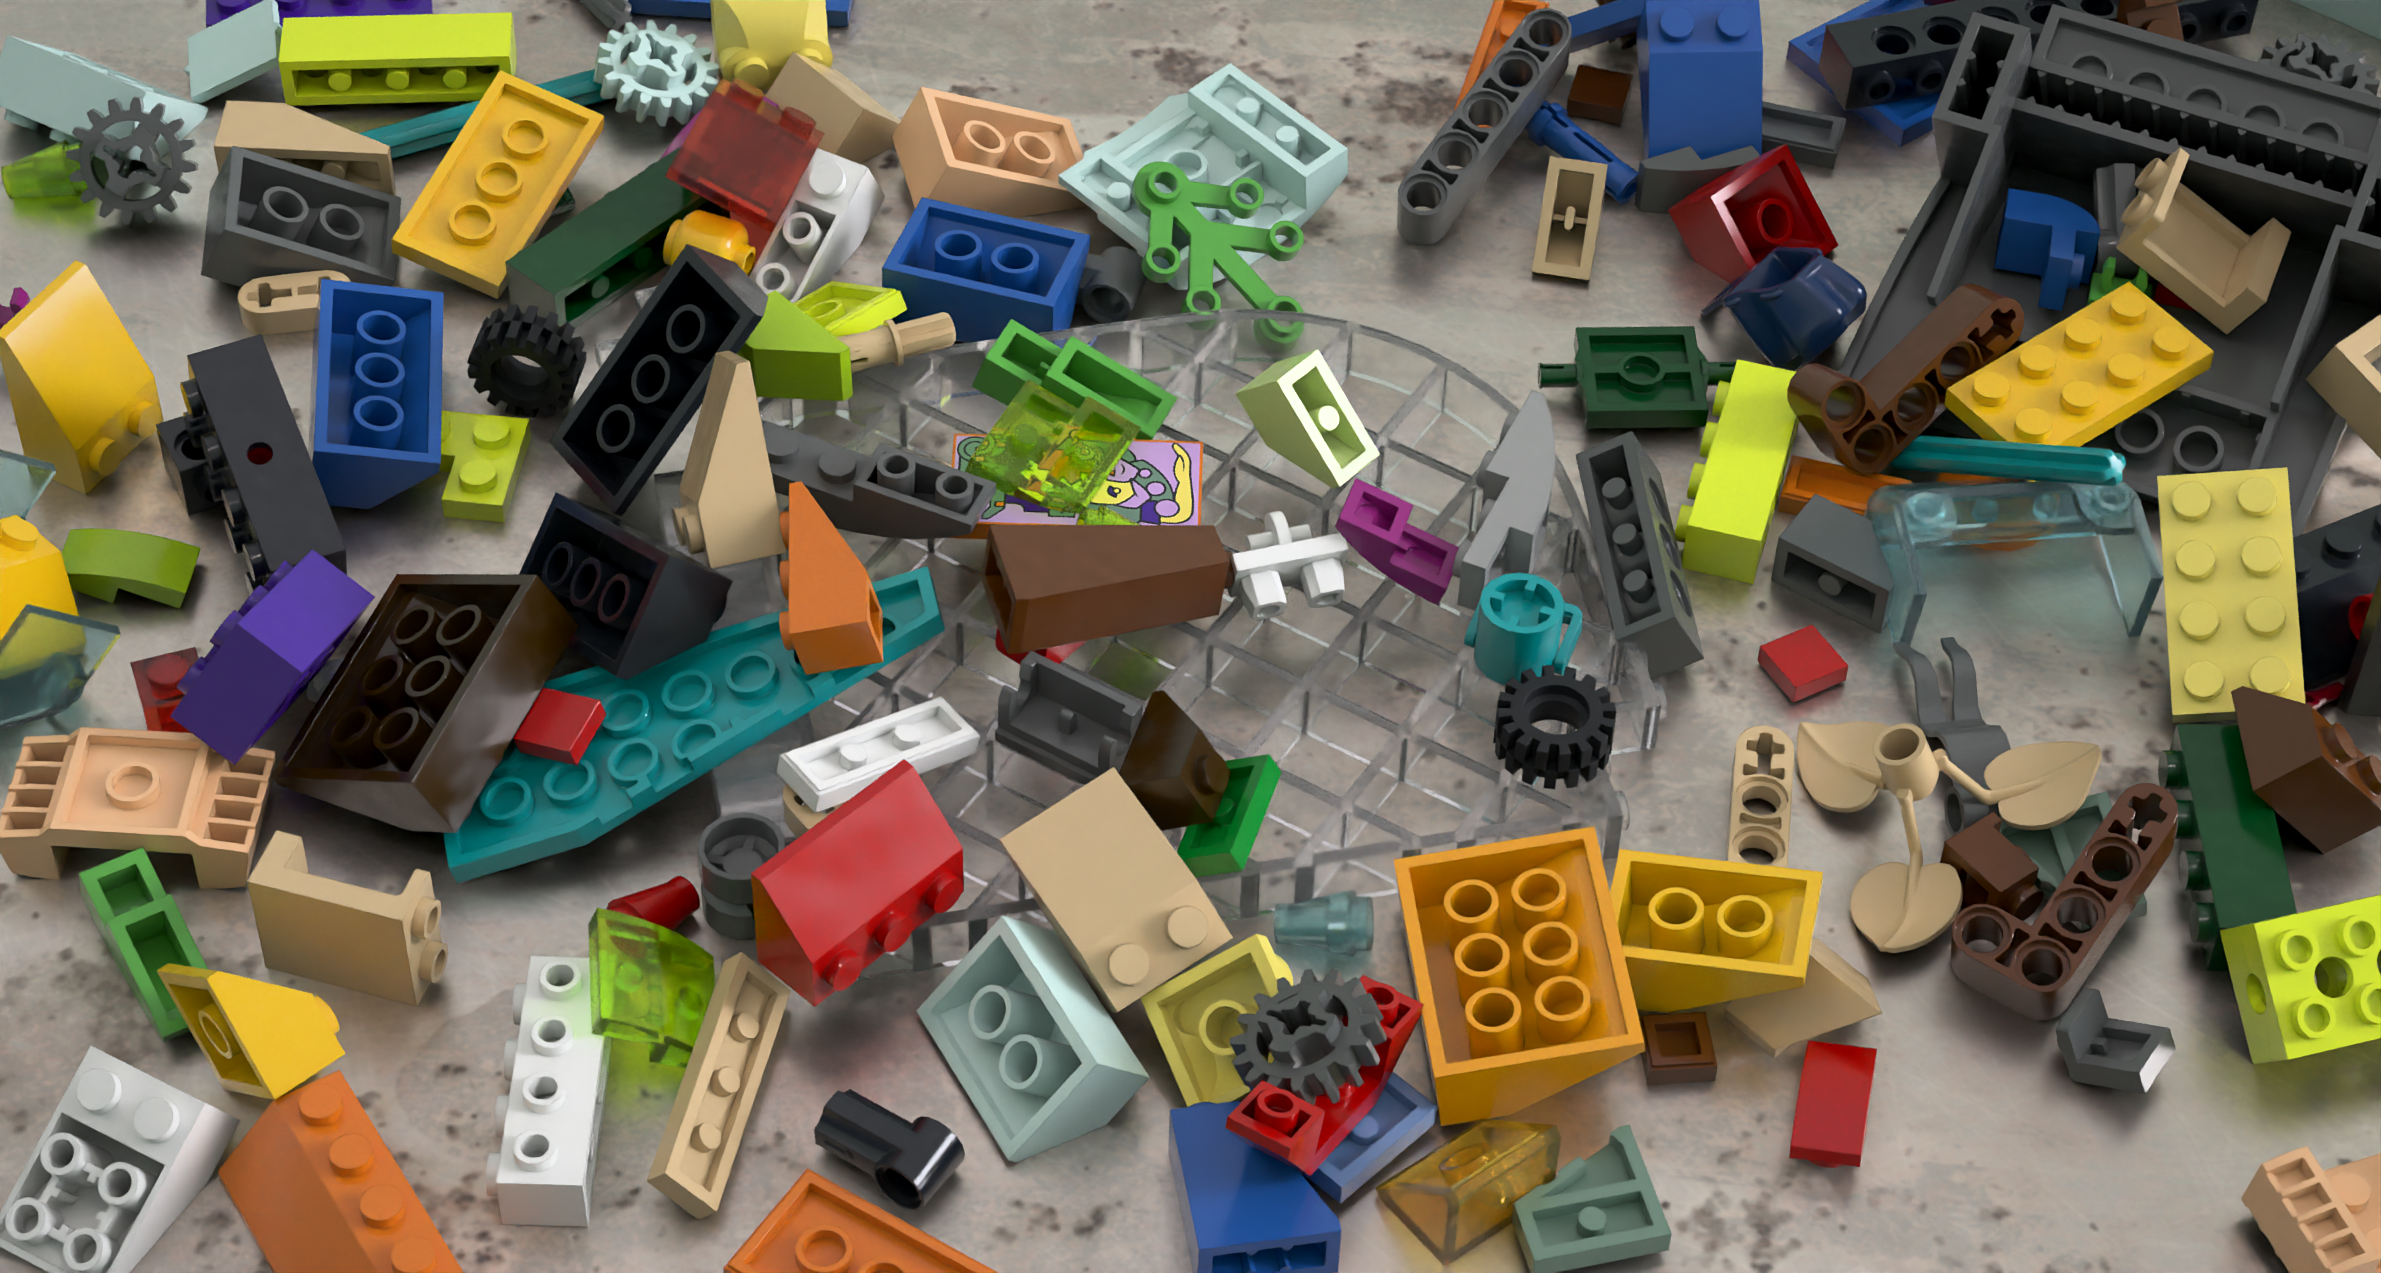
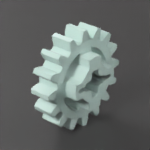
M647 20L644 30H639L633 23L628 22L625 23L623 34L610 30L606 43L600 42L593 79L594 82L602 84L600 96L603 99L617 98L615 110L619 113L627 111L629 108L636 111L637 122L642 123L647 115L655 116L659 126H666L667 118L670 116H674L681 124L688 123L690 112L697 114L707 103L714 99L718 84L716 78L719 65L710 62L712 50L709 47L695 48L697 36L693 33L682 38L676 35L677 26L670 24L665 31L657 30L653 20ZM691 81V83L686 86V82Z

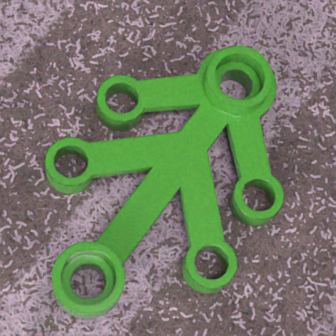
M1156 161L1143 166L1134 178L1132 193L1139 210L1149 217L1148 250L1141 263L1144 275L1153 282L1165 283L1170 281L1177 272L1181 263V256L1179 251L1171 244L1174 221L1189 237L1188 293L1181 306L1182 315L1186 321L1195 326H1206L1214 320L1220 310L1221 299L1213 289L1214 264L1257 311L1253 327L1259 340L1265 345L1277 349L1292 345L1305 325V314L1302 307L1291 297L1277 296L1235 250L1269 254L1273 259L1282 262L1292 260L1304 242V235L1300 227L1291 221L1285 220L1275 223L1271 229L1207 221L1195 207L1226 209L1237 218H1251L1257 213L1264 200L1262 187L1258 182L1250 178L1237 179L1231 187L1189 181L1180 168L1168 162ZM1154 183L1164 184L1172 192L1163 193L1156 188ZM1236 193H1246L1251 197L1253 204L1240 202L1236 197ZM1275 236H1286L1292 242V247L1280 245ZM1160 256L1165 258L1170 264V268H1159L1154 264L1152 257ZM1199 299L1206 302L1210 311L1201 312L1193 306L1192 300ZM1274 311L1284 313L1292 322L1284 323L1279 321Z

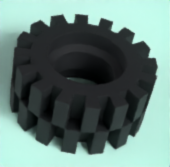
M518 304L508 305L506 313L501 308L492 311L490 318L486 317L483 321L467 362L470 364L467 370L469 379H476L473 387L479 394L485 391L490 392L487 401L493 406H496L500 401L507 403L505 412L515 415L519 407L524 408L525 417L536 418L540 408L545 417L554 415L556 408L562 411L568 406L570 399L572 400L586 362L587 352L582 351L585 343L581 336L572 338L575 328L569 322L561 327L558 326L556 322L559 315L551 311L544 318L538 316L539 307L528 305L526 313H521ZM513 356L528 358L541 367L527 365Z
M1554 665L1542 666L1540 677H1537L1532 668L1521 672L1520 682L1512 677L1506 683L1505 692L1501 691L1498 697L1493 743H1496L1495 754L1498 760L1506 758L1504 768L1511 775L1523 769V782L1532 785L1536 776L1545 778L1543 788L1555 789L1556 779H1564L1568 789L1578 786L1579 774L1589 782L1596 778L1598 768L1604 770L1612 750L1616 723L1615 702L1609 703L1610 692L1605 686L1595 690L1597 679L1588 673L1579 681L1576 680L1577 669L1565 666L1564 676L1554 674ZM1542 720H1558L1570 724L1577 731L1568 734H1551L1537 729L1532 724Z

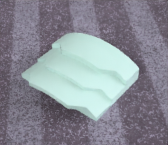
M1229 63L1189 89L1188 93L1169 96L1143 119L1119 135L1092 149L1084 151L1083 159L1059 174L1058 180L1061 186L1094 210L1100 222L1137 249V253L1144 257L1148 250L1149 217L1143 214L1137 207L1132 193V184L1138 171L1146 164L1156 161L1171 163L1180 168L1189 181L1231 187L1237 179L1250 178L1258 182L1262 187L1264 200L1257 213L1251 218H1237L1226 209L1195 207L1207 221L1271 229L1275 223L1285 220L1301 227L1328 200L1348 175V148ZM1154 183L1159 191L1163 193L1172 192L1166 185ZM1236 193V197L1240 202L1253 204L1251 197L1246 193ZM1173 221L1171 244L1179 251L1181 263L1174 277L1167 283L1176 290L1188 289L1189 237ZM1283 235L1275 236L1279 244L1287 239ZM1235 250L1248 265L1266 255ZM1160 256L1152 257L1154 264L1159 268H1170V264L1165 258ZM1213 264V283L1226 278Z

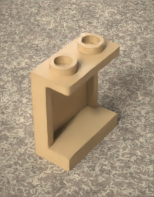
M2179 147L2165 161L2159 158L2152 160L2138 176L2135 186L2139 189V192L2121 216V221L2125 224L2116 248L2221 331L2228 334L2266 303L2291 231L2275 218H2272L2249 237L2179 182L2190 154Z
M276 830L247 880L265 968L417 1007L429 983H437L440 980L448 959V946L442 942L439 927L441 903L434 897L431 873L415 869L400 895H392L309 874L302 837Z

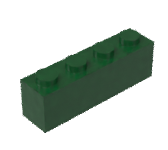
M678 147L507 260L505 263L510 304H518L521 313H526L528 305L539 307L538 316L546 318L549 311L559 315L556 322L558 326L561 327L569 322L574 328L578 327L668 266L663 260V249L667 233L674 221L677 219L683 220L686 215L695 210L705 211L730 219L728 179Z
M2177 724L2170 750H2162L2160 753L2158 778L2160 786L2170 790L2178 806L2175 839H2180L2182 849L2179 859L2180 887L2183 891H2190L2192 898L2189 914L2190 937L2193 943H2201L2206 970H2229L2220 930L2295 914L2297 910L2273 808L2253 792L2239 726Z

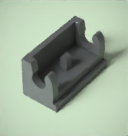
M1030 651L1020 664V685L1018 690L1016 691L1007 685H1004L1001 689L998 700V728L995 730V740L1084 785L1113 767L1119 773L1141 721L1143 705Z

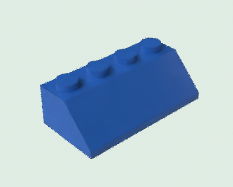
M321 279L313 334L308 453L329 505L370 509L439 473L441 464L443 292Z

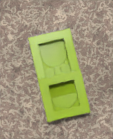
M83 528L70 529L62 551V557L72 590L113 603L117 590L120 588L180 609L201 548L146 533L117 529Z

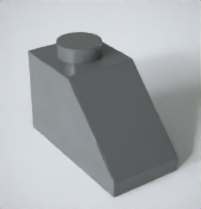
M1815 494L1778 537L1771 581L1881 634L1887 626L1895 581L1872 523L1869 519L1848 508Z

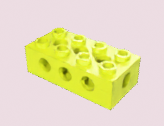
M2381 894L2220 930L2252 1064L2290 1060L2381 1038ZM2314 974H2315L2316 979H2317V986H2316V984H2315Z

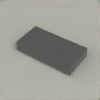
M1762 101V155L1778 146L1787 144L1796 162L1834 169L1844 135L1846 119Z

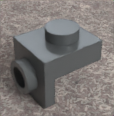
M2084 988L2069 1010L2063 1013L2056 1028L2057 1044L2062 1050L2071 1080L2074 1082L2146 1094L2176 1049L2170 1028L2108 1018L2098 989Z

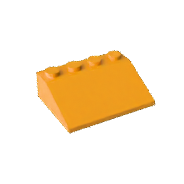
M1595 826L1393 859L1399 905L1417 1001L1424 1004L1420 1018L1441 1126L1511 1115L1645 1051L1643 1034Z

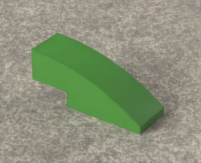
M1013 319L1009 321L984 358L971 386L1011 408L1042 421L1079 433L1111 439L1153 440L1178 399L1072 335L1062 349Z
M139 848L79 873L81 896L114 961L161 1040L165 1042L189 1032V1027L158 975L157 970L168 963L202 969L208 968L171 893L166 894L144 848Z

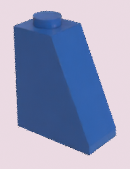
M1240 1101L1217 1104L1200 1102L1185 1108L1170 1109L1168 1152L1193 1273L1338 1272L1342 1232L1339 1219L1297 1169L1249 1146L1225 1128L1227 1117L1241 1103Z

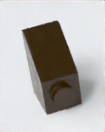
M1164 690L1152 692L1119 775L1161 831L1213 822L1232 773L1222 756L1216 752L1201 729Z

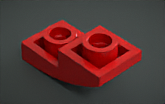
M1808 1040L1799 1085L1789 1158L1809 1160L1817 1166L1826 1168L1840 1167L1842 1165L1860 1167L1867 1132L1868 1110L1875 1076L1877 1049Z

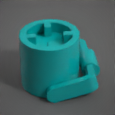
M1521 572L1504 574L1491 580L1482 590L1481 598L1465 634L1464 645L1474 648V658L1478 669L1487 678L1501 685H1506L1512 677L1520 682L1521 672L1532 668L1537 677H1540L1542 666L1554 665V673L1563 675L1565 666L1567 667L1582 631V611L1579 607L1564 602L1561 592L1550 581L1542 577ZM1563 623L1569 625V627L1559 648L1561 627Z

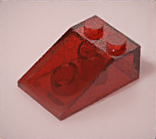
M722 78L710 95L665 177L772 233L825 133L814 128L816 121L806 113L793 107H785L784 111L764 101V93L754 85L740 79H733L732 83Z

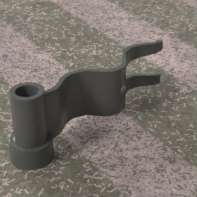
M1954 637L1941 638L1940 640L1944 652L1950 658L1953 671V721H1949L1943 709L1938 678L1931 662L1925 655L1912 649L1906 641L1894 642L1893 648L1895 652L1907 662L1913 675L1917 718L1921 730L1928 737H1938L1945 746L1949 761L1981 787L1989 790L1984 779V771L1987 765L2000 754L2010 750L2011 747L2007 735L2001 726L1986 724L1981 717L1978 706L1976 671L1968 651L1958 645ZM1952 779L1954 786L1947 789L1944 799L1945 820L1952 836L1992 812L2001 817L1998 803L1994 805L1981 803Z

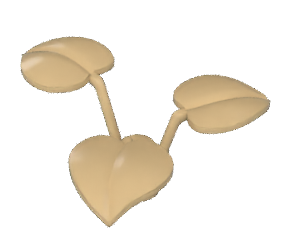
M1854 721L1838 724L1800 722L1797 734L1799 772L1809 795L1819 806L1834 812L1859 811L1867 807L1874 800L1879 788L1890 790L1898 799L1910 852V863L1907 865L1901 862H1887L1870 869L1858 880L1850 898L1851 916L1857 929L1879 951H1887L1889 953L1913 950L1936 939L1952 924L1962 905L1963 889L1956 869L1946 863L1923 865V853L1913 808V801L1924 799L1932 793L1939 777V771L1942 770L1985 805L1998 803L2001 818L2009 826L2034 831L2057 826L2068 820L2078 811L2089 793L2102 758L2099 745L2085 742L2058 741L2019 746L2000 754L1987 765L1984 771V779L1989 790H1986L1950 762L1944 749L1931 752L1924 732L1913 724L1900 723L1888 726L1872 721Z

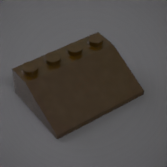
M396 574L274 770L271 778L278 785L409 831L457 833L462 823L470 815L473 804L493 770L502 761L506 748L533 706L536 697L552 670L562 659L564 650L579 625L537 575Z

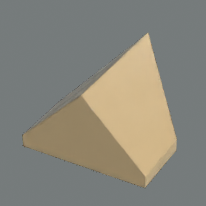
M1812 938L1803 987L1731 1000L1725 1009L1724 1017L1775 1058L1792 1044L1883 1013L1869 980L1819 939Z

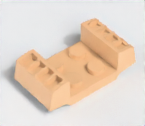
M80 727L70 735L24 737L23 747L16 762V769L12 782L9 784L8 794L0 816V853L12 873L35 878L60 880L70 847L133 851L143 847L145 851L192 854L199 888L228 889L246 886L273 784L271 775L274 772L275 751L251 748L234 765L193 733Z
M2305 1146L2282 1154L2260 1165L2241 1200L2259 1224V1229L2262 1233L2264 1232L2273 1246L2276 1256L2281 1259L2289 1273H2381V1153L2323 1171L2309 1148Z

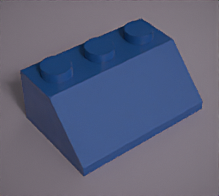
M922 197L882 267V287L901 291L907 307L906 311L892 318L895 324L945 312L950 315L953 321L957 341L992 348L1009 321L1013 319L1060 347L1071 325L1090 247V235Z

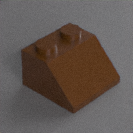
M2244 686L2231 691L2254 793L2324 854L2381 826V761L2374 755L2365 756L2354 745L2349 733L2341 724L2334 723L2331 725L2308 704Z

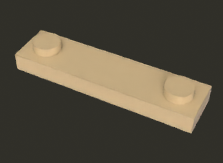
M742 952L723 962L647 1178L649 1184L698 1220L718 1210L791 993L789 988Z

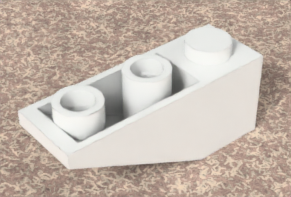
M816 149L749 276L765 294L776 290L790 302L794 303L827 284L856 251L885 198L883 191L868 167L822 149Z

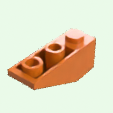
M803 482L789 483V510L780 512L781 535L786 549L789 550V560L781 561L779 565L782 590L785 598L789 600V610L782 611L779 614L780 633L785 649L787 651H796L806 675L883 662L882 609L866 569Z

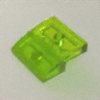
M1028 379L973 453L965 472L996 482L997 490L1044 508L1083 515L1134 442L1142 427L1087 396L1078 409Z
M597 908L588 924L592 1034L647 1043L649 1046V1062L686 1068L715 988L714 956L686 937L663 926L624 913Z

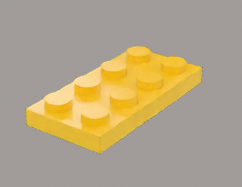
M500 70L393 236L392 253L499 299L508 285L505 262L515 256L520 250L534 243L603 131L604 115Z
M2127 282L1947 388L1944 405L1984 440L2080 447L2210 369L2214 351L2131 282Z

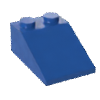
M1645 0L1636 27L1645 159L1689 146L1692 147L1701 160L1751 145L1761 156L1763 44L1759 0Z

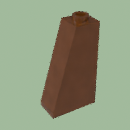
M989 525L981 581L1007 654H1020L1219 615L1224 589L1232 587L1234 571L1231 562L1232 553L1224 550L1214 525Z

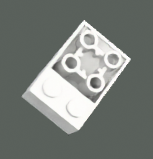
M90 1046L0 1212V1247L49 1273H130L206 1186L241 1120Z

